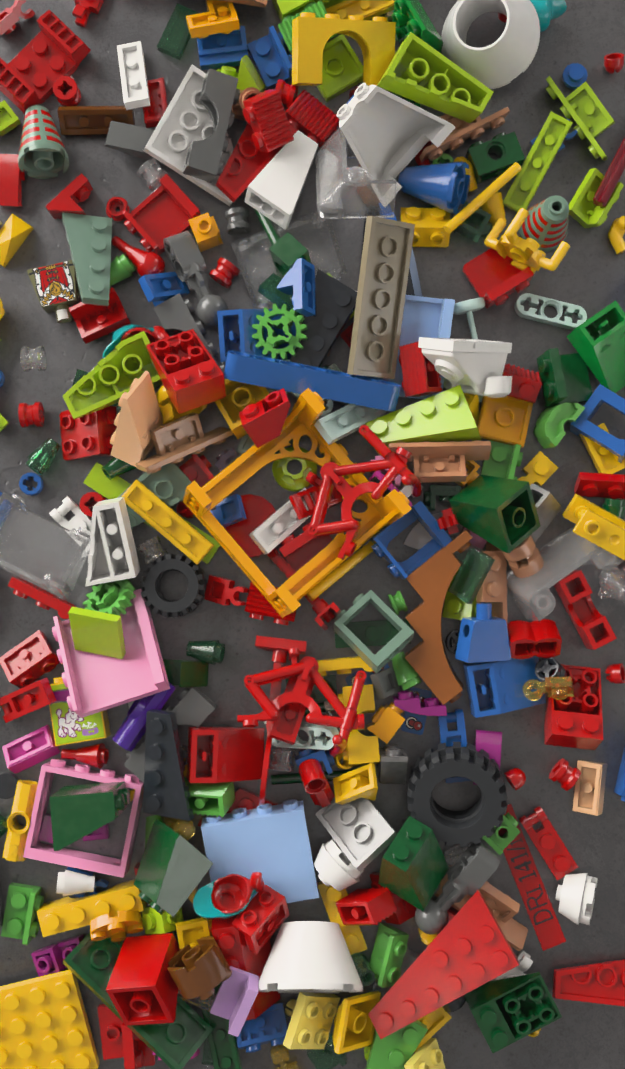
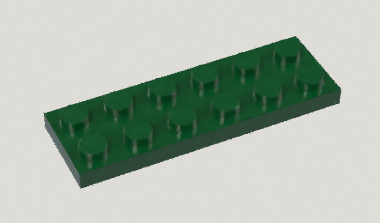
M89 932L62 963L122 1021L106 991V987L123 942H112L111 938L91 941ZM177 996L174 1023L128 1026L171 1069H183L213 1030L179 996Z

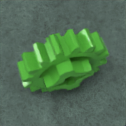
M273 304L272 311H269L266 307L263 308L265 315L263 317L261 315L256 316L260 321L259 324H252V327L257 330V333L253 334L252 338L259 340L255 345L256 348L262 349L264 347L262 354L268 356L272 353L271 356L274 359L281 355L283 360H287L288 353L295 357V349L304 348L300 341L307 340L308 338L302 334V331L308 329L307 325L300 324L304 317L302 315L295 317L297 312L293 308L288 311L287 304H283L281 309L276 304ZM276 316H282L279 320H271ZM293 322L296 326V336H293L291 331ZM272 326L276 329H283L288 338L281 335L277 336ZM264 328L268 330L267 342L264 339ZM281 344H289V346L285 348L276 349Z
M128 579L102 583L99 586L93 585V592L86 594L88 600L84 601L83 605L85 606L84 609L125 615L127 613L126 607L133 605L130 600L136 597L133 593L136 589Z

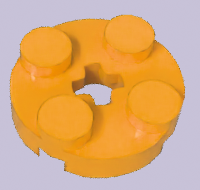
M118 911V916L109 918L108 913L90 921L91 941L111 938L112 942H119L125 940L126 934L139 933L144 930L139 911Z

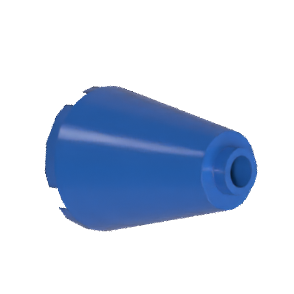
M452 162L406 167L400 173L398 183L402 186V192L451 214H458L461 211L458 210L460 204H465L469 191L470 175H466L465 168L469 169V165L466 162Z

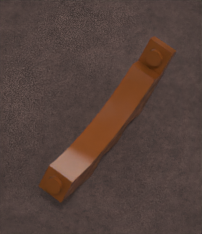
M467 529L452 539L449 544L441 548L406 578L424 601L405 617L423 639L406 653L405 658L443 705L448 701L452 704L463 695L461 691H463L464 685L456 675L445 650L441 623L443 603L448 587L461 566V561L454 553L458 551L461 554L472 545L470 540L473 536Z

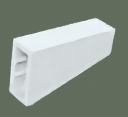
M299 130L293 135L294 141L285 144L248 185L244 201L284 230L289 226L318 147L315 141Z

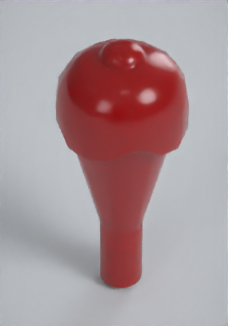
M118 236L112 238L111 244L129 258L141 277L143 275L164 273L165 262L159 254L133 247Z

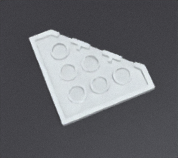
M191 65L143 151L230 206L232 201L215 186L220 176H216L212 183L183 174L187 152L192 142L204 140L213 133L211 115L199 102L206 73ZM231 138L229 139L226 152L221 154L220 160L224 161L223 169L234 150Z

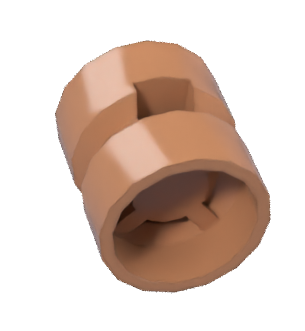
M531 535L510 553L502 551L505 559L508 560L513 574L518 578L532 576L540 571L544 565L543 557L538 548H536Z

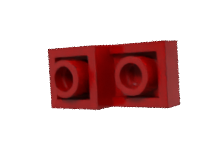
M0 154V206H22L21 181H25V171L23 169L22 172L18 166L19 154Z

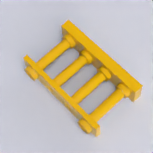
M575 494L562 514L564 518L577 524L573 532L625 560V520Z

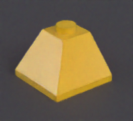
M373 991L343 999L334 1018L332 1039L335 1053L342 1054L372 1045L375 1027L368 1013L380 1001L381 992Z

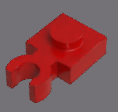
M209 575L204 599L221 605H230L232 603L235 606H245L246 602L239 599V593H248L249 589L243 586L234 587V580Z

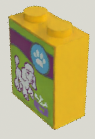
M62 677L53 678L54 683H51L50 686L57 701L49 704L55 746L102 739L111 735L107 710L80 718L74 711L71 712L67 703V697L70 696L69 688L65 687Z

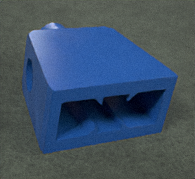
M476 603V617H465L461 620L455 655L456 659L466 663L511 660L507 622L505 619L492 616V603Z

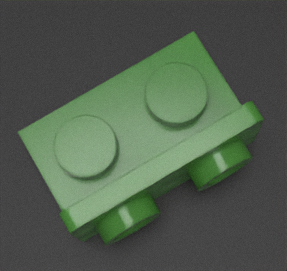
M489 440L492 446L489 460H483L480 475L517 480V476H514L516 466L520 467L523 458V452H520L521 445L515 444L513 446Z
M13 882L9 885L1 932L2 937L22 939L23 945H28L34 937H37L40 926L39 921H36L37 911L44 902V896H41L42 887Z
M388 923L379 924L367 974L378 979L377 985L382 988L393 986L400 978L401 966L404 955L407 952L409 934Z

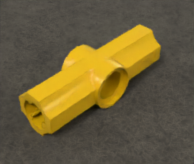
M18 780L11 815L7 819L8 831L2 858L8 861L24 862L26 860L23 856L38 786L36 781ZM18 815H22L25 817L26 826H22L18 823Z

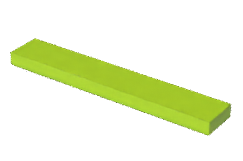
M96 462L83 482L107 499L119 497L132 485L119 476L109 480L102 471L103 465ZM188 522L215 545L202 560L209 564L220 548V544L213 537Z

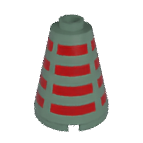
M33 105L25 111L18 155L20 170L23 172L24 169L29 177L36 179L58 177L59 171L63 170V173H65L69 167L68 154L50 111L41 105Z
M554 195L528 208L529 215L519 229V235L521 234L523 239H534L540 245L538 250H542L545 253L555 248L557 249L568 234V202L563 197Z

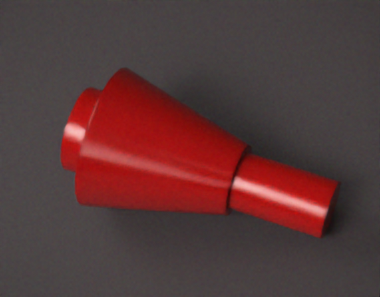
M104 743L78 749H62L61 759L77 760L101 769L108 762L109 750L105 747Z

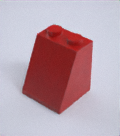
M173 933L125 938L106 987V991L125 1026L174 1023L178 988L167 967H170L168 964L169 960L180 948Z

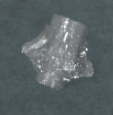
M615 566L611 570L605 569L598 578L601 587L597 595L601 599L613 598L621 603H625V567L618 569Z

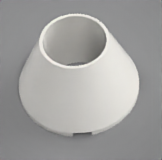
M458 0L450 10L443 25L441 39L444 42L442 54L489 89L500 88L511 83L510 81L522 72L524 73L529 67L539 46L540 22L535 7L530 0ZM487 12H499L507 16L506 27L502 35L494 43L482 48H475L466 44L468 29L477 17Z
M323 921L282 923L260 976L258 991H279V993L363 992V985L338 923Z

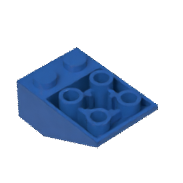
M263 309L217 311L221 363H226L228 351H239L272 358V353L268 356L263 355L264 347L262 349L256 348L255 345L259 340L252 338V335L257 333L252 324H259L260 321L256 316L261 315L263 317L265 315ZM276 316L271 320H279L282 316ZM293 322L291 331L292 335L296 336V326ZM272 326L277 336L281 335L288 338L283 329H276ZM264 328V339L267 342L268 330ZM281 344L276 349L285 348L289 346V344ZM290 353L287 354V359H288V360L291 359V354H290ZM278 355L277 359L283 360L281 355Z
M533 656L527 659L511 658V660L463 664L471 715L478 718L546 703L543 682L535 674V666L539 658Z

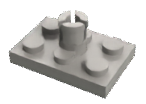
M334 797L331 805L321 808L315 814L353 866L360 872L392 843L397 836L396 831L374 804L362 797L344 805L335 803Z

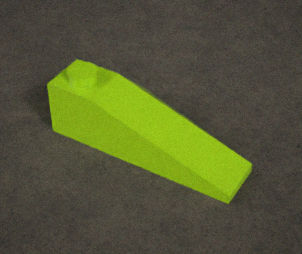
M145 331L121 341L105 358H102L87 375H84L62 396L74 420L119 403L122 394L130 391L134 379H139L145 371L149 372L154 388L162 385V381L146 347L147 344H150V341Z

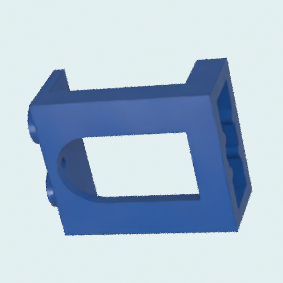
M599 384L584 405L585 409L576 421L570 424V432L578 437L580 434H583L618 456V462L622 463L625 459V439L614 437L590 422V420L603 403L608 404L625 415V399Z
M420 500L407 514L371 540L374 544L371 548L380 559L384 556L388 561L389 565L387 568L395 578L400 576L403 580L441 548L449 544L452 539L444 529H439L437 520ZM418 520L433 539L407 560L397 562L387 550L388 543L414 521Z

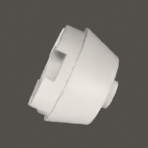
M333 838L326 844H322L313 863L319 872V879L326 886L329 887L331 885L338 891L359 882V877L364 872L363 870L361 872L353 866Z
M588 873L565 875L563 885L558 884L556 900L560 901L559 913L577 925L579 923L590 925L598 878L588 876Z

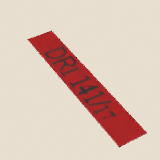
M508 804L506 814L509 812L517 820L512 805ZM518 824L516 827L520 833L503 851L544 951L566 942V939L521 827ZM501 828L498 831V835L503 836L507 829Z

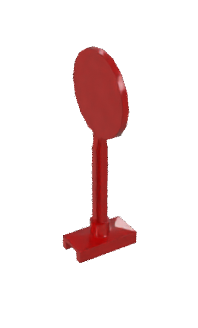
M253 494L241 495L247 519L224 527V529L249 558L259 557L263 552L249 534L274 514L276 510L270 502L261 496ZM275 548L267 554L288 579L296 573ZM307 594L304 596L311 603L313 611L317 614L314 620L326 631L329 627L324 622L327 621L329 623L335 618L333 613L338 615L342 611L334 602L329 605L323 598L317 597L311 601Z
M256 636L255 647L257 649L272 651L271 662H274L273 669L284 667V664L287 663V654L291 648H298L299 654L306 653L307 641ZM282 680L271 683L270 701L280 696ZM266 721L267 740L259 805H264L272 748V738L269 736L274 721Z

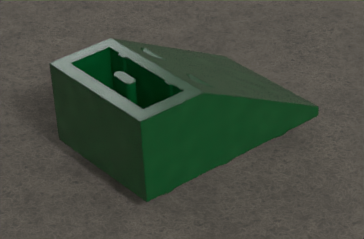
M540 972L489 981L465 994L470 1011L492 1053L507 1047L562 1017Z

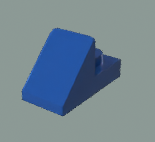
M299 258L280 281L277 290L287 295H293V310L308 317L316 315L315 265L303 258Z
M175 271L143 275L138 280L148 302H153L154 306L179 293L181 297H185L190 293L186 283L178 278Z

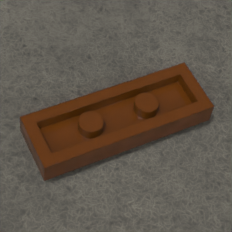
M125 106L58 107L57 110L61 135L108 134L111 121L135 125L133 109L126 110Z

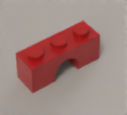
M573 570L552 581L586 649L596 650L617 639L605 615H601L593 604L590 596L593 592L581 570Z

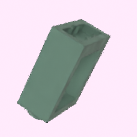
M370 590L366 594L361 593L352 603L353 606L348 611L342 610L335 617L334 631L375 673H378L413 640L414 631ZM370 603L399 631L375 655L346 627Z

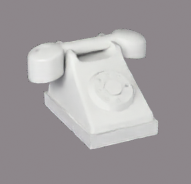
M419 337L418 348L422 349V354L435 366L436 371L444 377L443 387L447 390L460 385L463 393L487 396L489 398H502L511 393L513 376L502 375L507 355L511 353L512 343L480 339Z

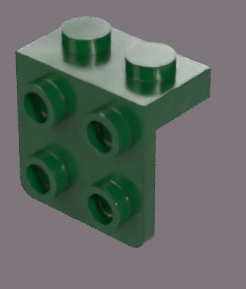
M552 348L537 358L546 406H555L565 402L580 403L588 401L592 395L587 365L579 353L559 355L558 348Z

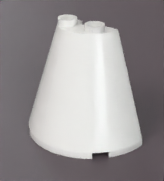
M362 83L355 90L351 101L348 104H344L336 115L340 119L339 127L384 206L402 188L395 178L430 140L438 148L456 128L450 122L376 85L368 86L366 83Z

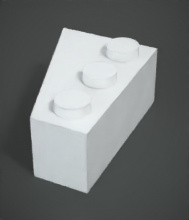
M124 497L99 501L93 506L90 553L88 555V573L85 587L134 578L141 570Z

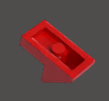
M81 173L45 207L54 219H62V212L86 215L77 204L85 201L90 196L93 188L89 180Z

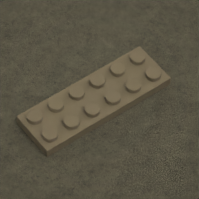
M367 216L347 374L395 379L415 224L376 216Z

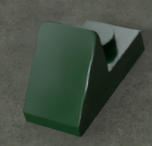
M163 659L168 681L171 684L179 685V687L208 686L209 661Z

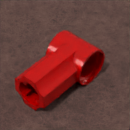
M317 759L303 761L299 765L298 770L305 791L309 793L315 805H319L322 808L331 805L335 795L320 762Z

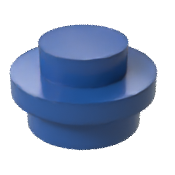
M578 63L568 65L562 75L566 87L576 89L587 80V70Z

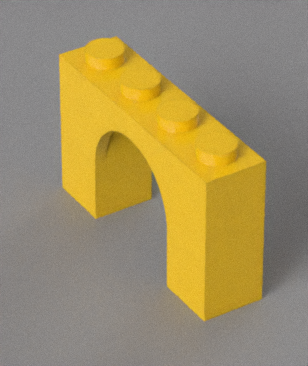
M302 12L300 16L292 20V85L318 86L322 84L323 50L328 39L334 34L350 36L360 46L363 54V83H366L368 86L378 85L395 55L396 22H388V17H373V21L364 20L362 15H350L349 19H340L339 14H325V18L315 17V13Z

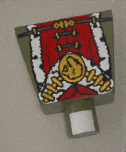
M72 260L27 270L42 308L47 313L55 312L57 323L72 321L69 307L81 302L75 266Z

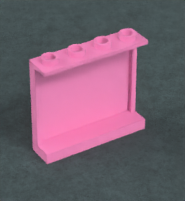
M141 589L133 592L136 597L130 600L133 605L126 607L127 613L119 615L122 621L126 651L123 659L75 650L70 620L61 621L58 616L53 617L55 626L52 627V632L60 646V649L57 650V656L60 663L64 665L65 670L62 673V679L65 687L69 688L70 696L67 697V703L71 712L74 711L80 718L170 689L150 608L145 604V598L141 596V592H143Z

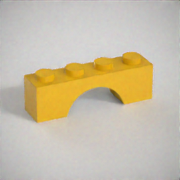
M134 879L118 883L105 891L80 898L65 897L46 902L39 908L37 915L42 936L46 937L88 926L91 920L108 913L109 918L118 916V911L133 910L141 912L144 911L148 903L138 896L140 889L134 885Z

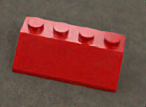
M237 915L226 919L212 918V936L229 966L255 974L260 979L272 949L270 938L258 953L255 954L248 949L244 934L233 927L232 921ZM258 991L246 1020L256 1019L281 999L279 991Z

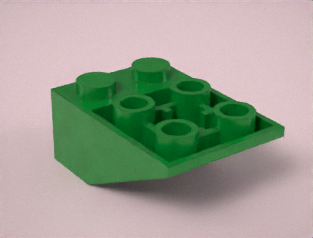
M394 0L392 22H396L395 40H399L402 44L409 33L412 32L441 53L444 42L419 0Z
M615 300L566 336L600 384L614 393L625 387V312Z

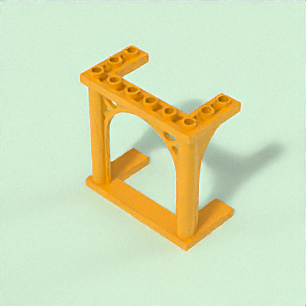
M309 388L300 394L290 415L285 420L279 437L259 448L254 444L202 488L194 480L186 487L183 498L185 505L282 618L300 607L301 604L298 601L348 558V556H345L344 560L337 557L346 540V534L337 533L323 550L276 589L212 515L210 510L261 468L279 459L301 458L312 461L321 467L328 462H334L338 466L356 464L348 458V452L341 444L334 442L328 445L314 426L325 410V406L321 396L316 392H312ZM302 436H308L311 439L312 446L309 452L304 453L299 448V439ZM293 440V451L289 452L284 447L290 446L289 441ZM317 447L319 448L320 454H324L323 458H319L316 456L315 451ZM365 473L343 476L352 488L358 484L369 482L364 476ZM394 489L385 497L381 496L378 500L372 499L371 493H365L356 499L365 502L367 510L362 513L352 510L353 518L361 519V527L353 541L357 543L355 551L384 526L388 527L412 509L408 505L410 503L408 498L402 492H397Z

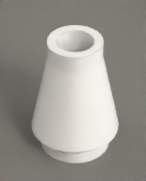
M66 869L65 872H58L56 894L69 896L94 892L95 876Z

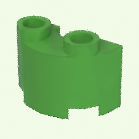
M567 402L547 407L539 415L533 430L534 436L544 449L556 447L566 434L564 431L565 422L576 421L585 407L578 403Z

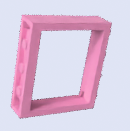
M51 759V762L43 764L41 766L23 857L124 878L130 868L144 796V783L134 774H125L124 777L115 775V771L110 769H100L99 772L90 770L91 766L85 764H76L75 767L66 765V761L60 759ZM54 773L102 783L125 781L126 788L135 789L122 859L68 848L54 851L53 845L40 843L41 840L38 839L44 815L47 811Z

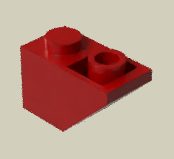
M284 388L271 392L266 398L246 406L239 412L242 426L257 448L279 437L291 405Z

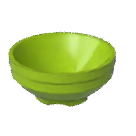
M293 447L285 448L289 452L293 451ZM299 447L302 452H309L308 450ZM283 458L274 461L272 465L275 481L279 486L288 491L297 492L308 488L311 485L306 481L308 473L311 471L317 475V464L306 459ZM297 460L302 464V470L299 474L293 475L288 472L287 465L290 461Z

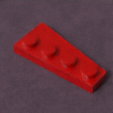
M247 123L215 185L233 203L283 148L281 146L270 152H261L252 141V134L254 132L249 123ZM289 123L293 136L298 130Z
M625 959L554 969L552 997L555 999L625 1007Z

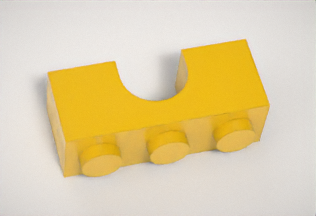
M373 684L363 686L357 714L375 712ZM353 686L342 687V693L338 694V698L345 707H347ZM358 729L352 730L346 749L343 752V761L348 760L349 766L367 765L369 763L379 764L378 736H365Z

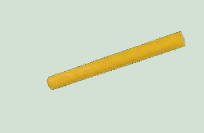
M517 162L510 166L444 225L445 231L449 234L452 233L522 170L521 166Z
M371 540L307 593L308 598L311 601L315 600L373 552L371 546L374 544Z

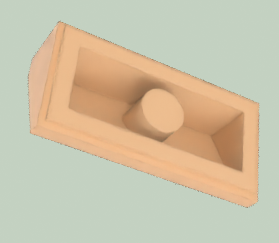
M578 760L577 768L581 771V775L575 783L572 811L595 816L601 815L603 812L607 764Z

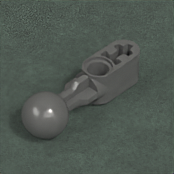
M184 231L164 238L165 252L178 278L182 282H186L189 289L195 292L199 300L196 310L199 320L209 327L218 326L217 311L228 310V306L223 298L211 293L208 287L210 281L206 275V263L191 233Z
M472 843L449 870L448 881L442 887L440 896L436 900H430L423 912L418 908L416 909L415 921L418 928L430 935L440 933L448 923L447 911L454 903L460 902L466 895L472 896L480 889L498 868L500 858L482 843L477 845Z

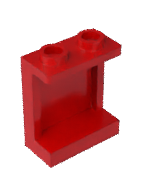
M165 174L159 180L161 186L130 213L125 210L122 213L126 220L123 224L132 235L137 233L142 238L139 242L147 252L153 251L159 255L165 251L163 245L164 238L191 229L188 220L201 215L200 210L168 174Z

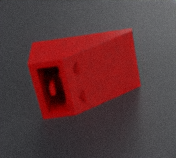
M193 329L146 345L168 397L179 414L226 397L224 374Z
M561 664L567 673L565 682L557 688H547L544 719L545 745L596 750L603 741L601 669Z
M189 727L187 780L190 783H223L261 779L265 728Z

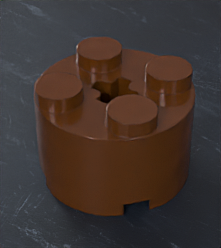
M207 936L198 939V945L193 948L189 944L186 945L169 960L168 964L170 967H167L185 1000L199 997L200 1000L209 998L214 994V988L232 975L230 966L214 937Z

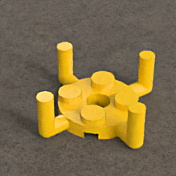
M524 208L519 209L507 230L498 240L497 238L507 224L503 219L498 218L485 238L484 244L489 248L497 250L504 259L508 255L513 259L511 264L520 270H524L529 266L534 274L541 267L554 271L570 248L567 242L562 241L551 259H548L545 252L538 250L540 245L532 238H526L525 240L519 237L517 232L529 215V212Z

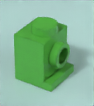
M508 812L506 815H503L501 826H494L495 833L490 838H487L486 835L482 838L501 855L504 852L503 850L520 833L516 827L519 822ZM501 828L507 829L503 836L498 835V831Z

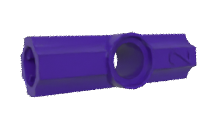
M169 682L170 689L135 700L128 710V717L112 738L113 741L125 750L132 752L146 732L147 711L151 709L161 710L176 687Z

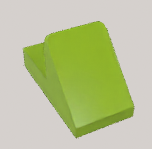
M248 55L241 58L239 73L236 72L235 68L229 66H222V68L216 70L238 78L237 89H240V91L249 87H254L260 92L265 90V84Z

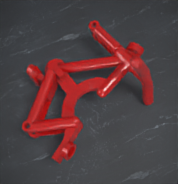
M367 425L360 426L359 432L384 458L383 460L338 466L334 462H328L321 468L322 480L311 471L306 477V481L315 487L320 485L308 533L319 537L346 532V540L337 556L344 560L345 556L351 557L357 546V543L353 541L361 524L353 518L352 507L358 497L365 493H371L372 499H380L398 475L402 476L401 481L404 485L411 486L414 497H418L422 493L420 480L407 466L412 453L401 447H397L396 452L391 451ZM389 469L379 483L366 482L352 488L343 478L345 475ZM335 487L344 497L341 505L342 521L324 523L332 490Z
M298 648L289 649V661H292V665L244 677L245 687L264 711L255 715H237V722H243V727H258V721H276L279 718L280 708L289 703H299L310 712L306 715L308 723L340 729L339 735H334L332 738L335 745L329 750L330 755L334 757L345 751L352 730L365 729L364 713L357 714V707L366 679V673L363 670L356 673L347 707L343 705L318 672L319 665L315 658L306 656L299 661ZM298 676L292 692L283 693L270 701L260 687L261 685ZM311 679L340 717L322 715L318 704L313 698L306 695Z

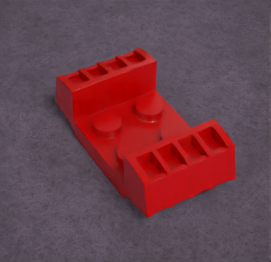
M48 10L37 19L41 31L8 64L0 58V91L24 114L29 107L44 103L54 93L53 84L55 80L61 76L70 77L78 69L80 62L91 51L51 10Z

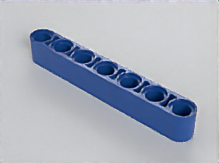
M239 351L227 352L224 368V378L231 381L277 390L284 388L287 392L298 394L303 393L309 388L312 392L318 393L323 399L385 411L396 410L401 389L400 384L386 380L351 375L345 372Z

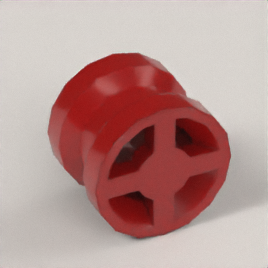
M61 76L55 80L53 92L60 105L77 106L81 101V92L75 80L69 76Z
M278 79L275 90L279 91L282 104L286 105L287 108L297 98L299 86L287 84L285 80Z
M220 257L217 261V267L210 271L209 276L218 284L229 289L232 285V279L239 275L240 270L227 259Z
M35 402L33 405H28L27 403L19 404L18 417L22 428H28L30 425L44 426V408L41 402Z
M87 492L80 499V509L86 516L92 517L93 506L99 501L106 500V498L96 492Z
M562 758L552 768L549 779L553 782H559L561 788L568 791L578 781L581 771L576 767L572 768L569 762Z

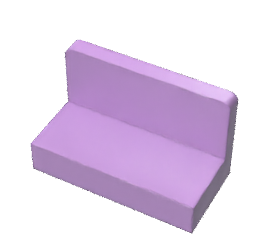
M230 966L232 975L221 983L210 1013L228 1019V1034L238 1037L258 994L259 976Z

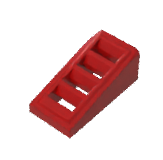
M320 485L317 487L313 486L289 497L299 520L313 515ZM335 487L332 490L328 509L343 502L342 495ZM302 497L309 509L308 511L306 510V507L301 499Z

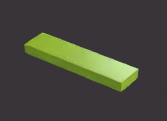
M552 111L550 112L521 167L522 170L517 174L503 200L505 207L517 213L520 208H528L573 122Z

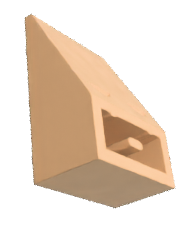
M147 371L139 379H134L128 393L124 392L118 403L121 410L114 421V425L117 428L110 440V444L113 445L111 456L135 467L136 463L144 460L154 447L150 430L163 425V418L150 374Z

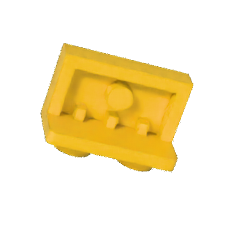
M437 207L400 208V221L415 224L412 247L449 246L450 234L444 229V225L451 220L449 212Z

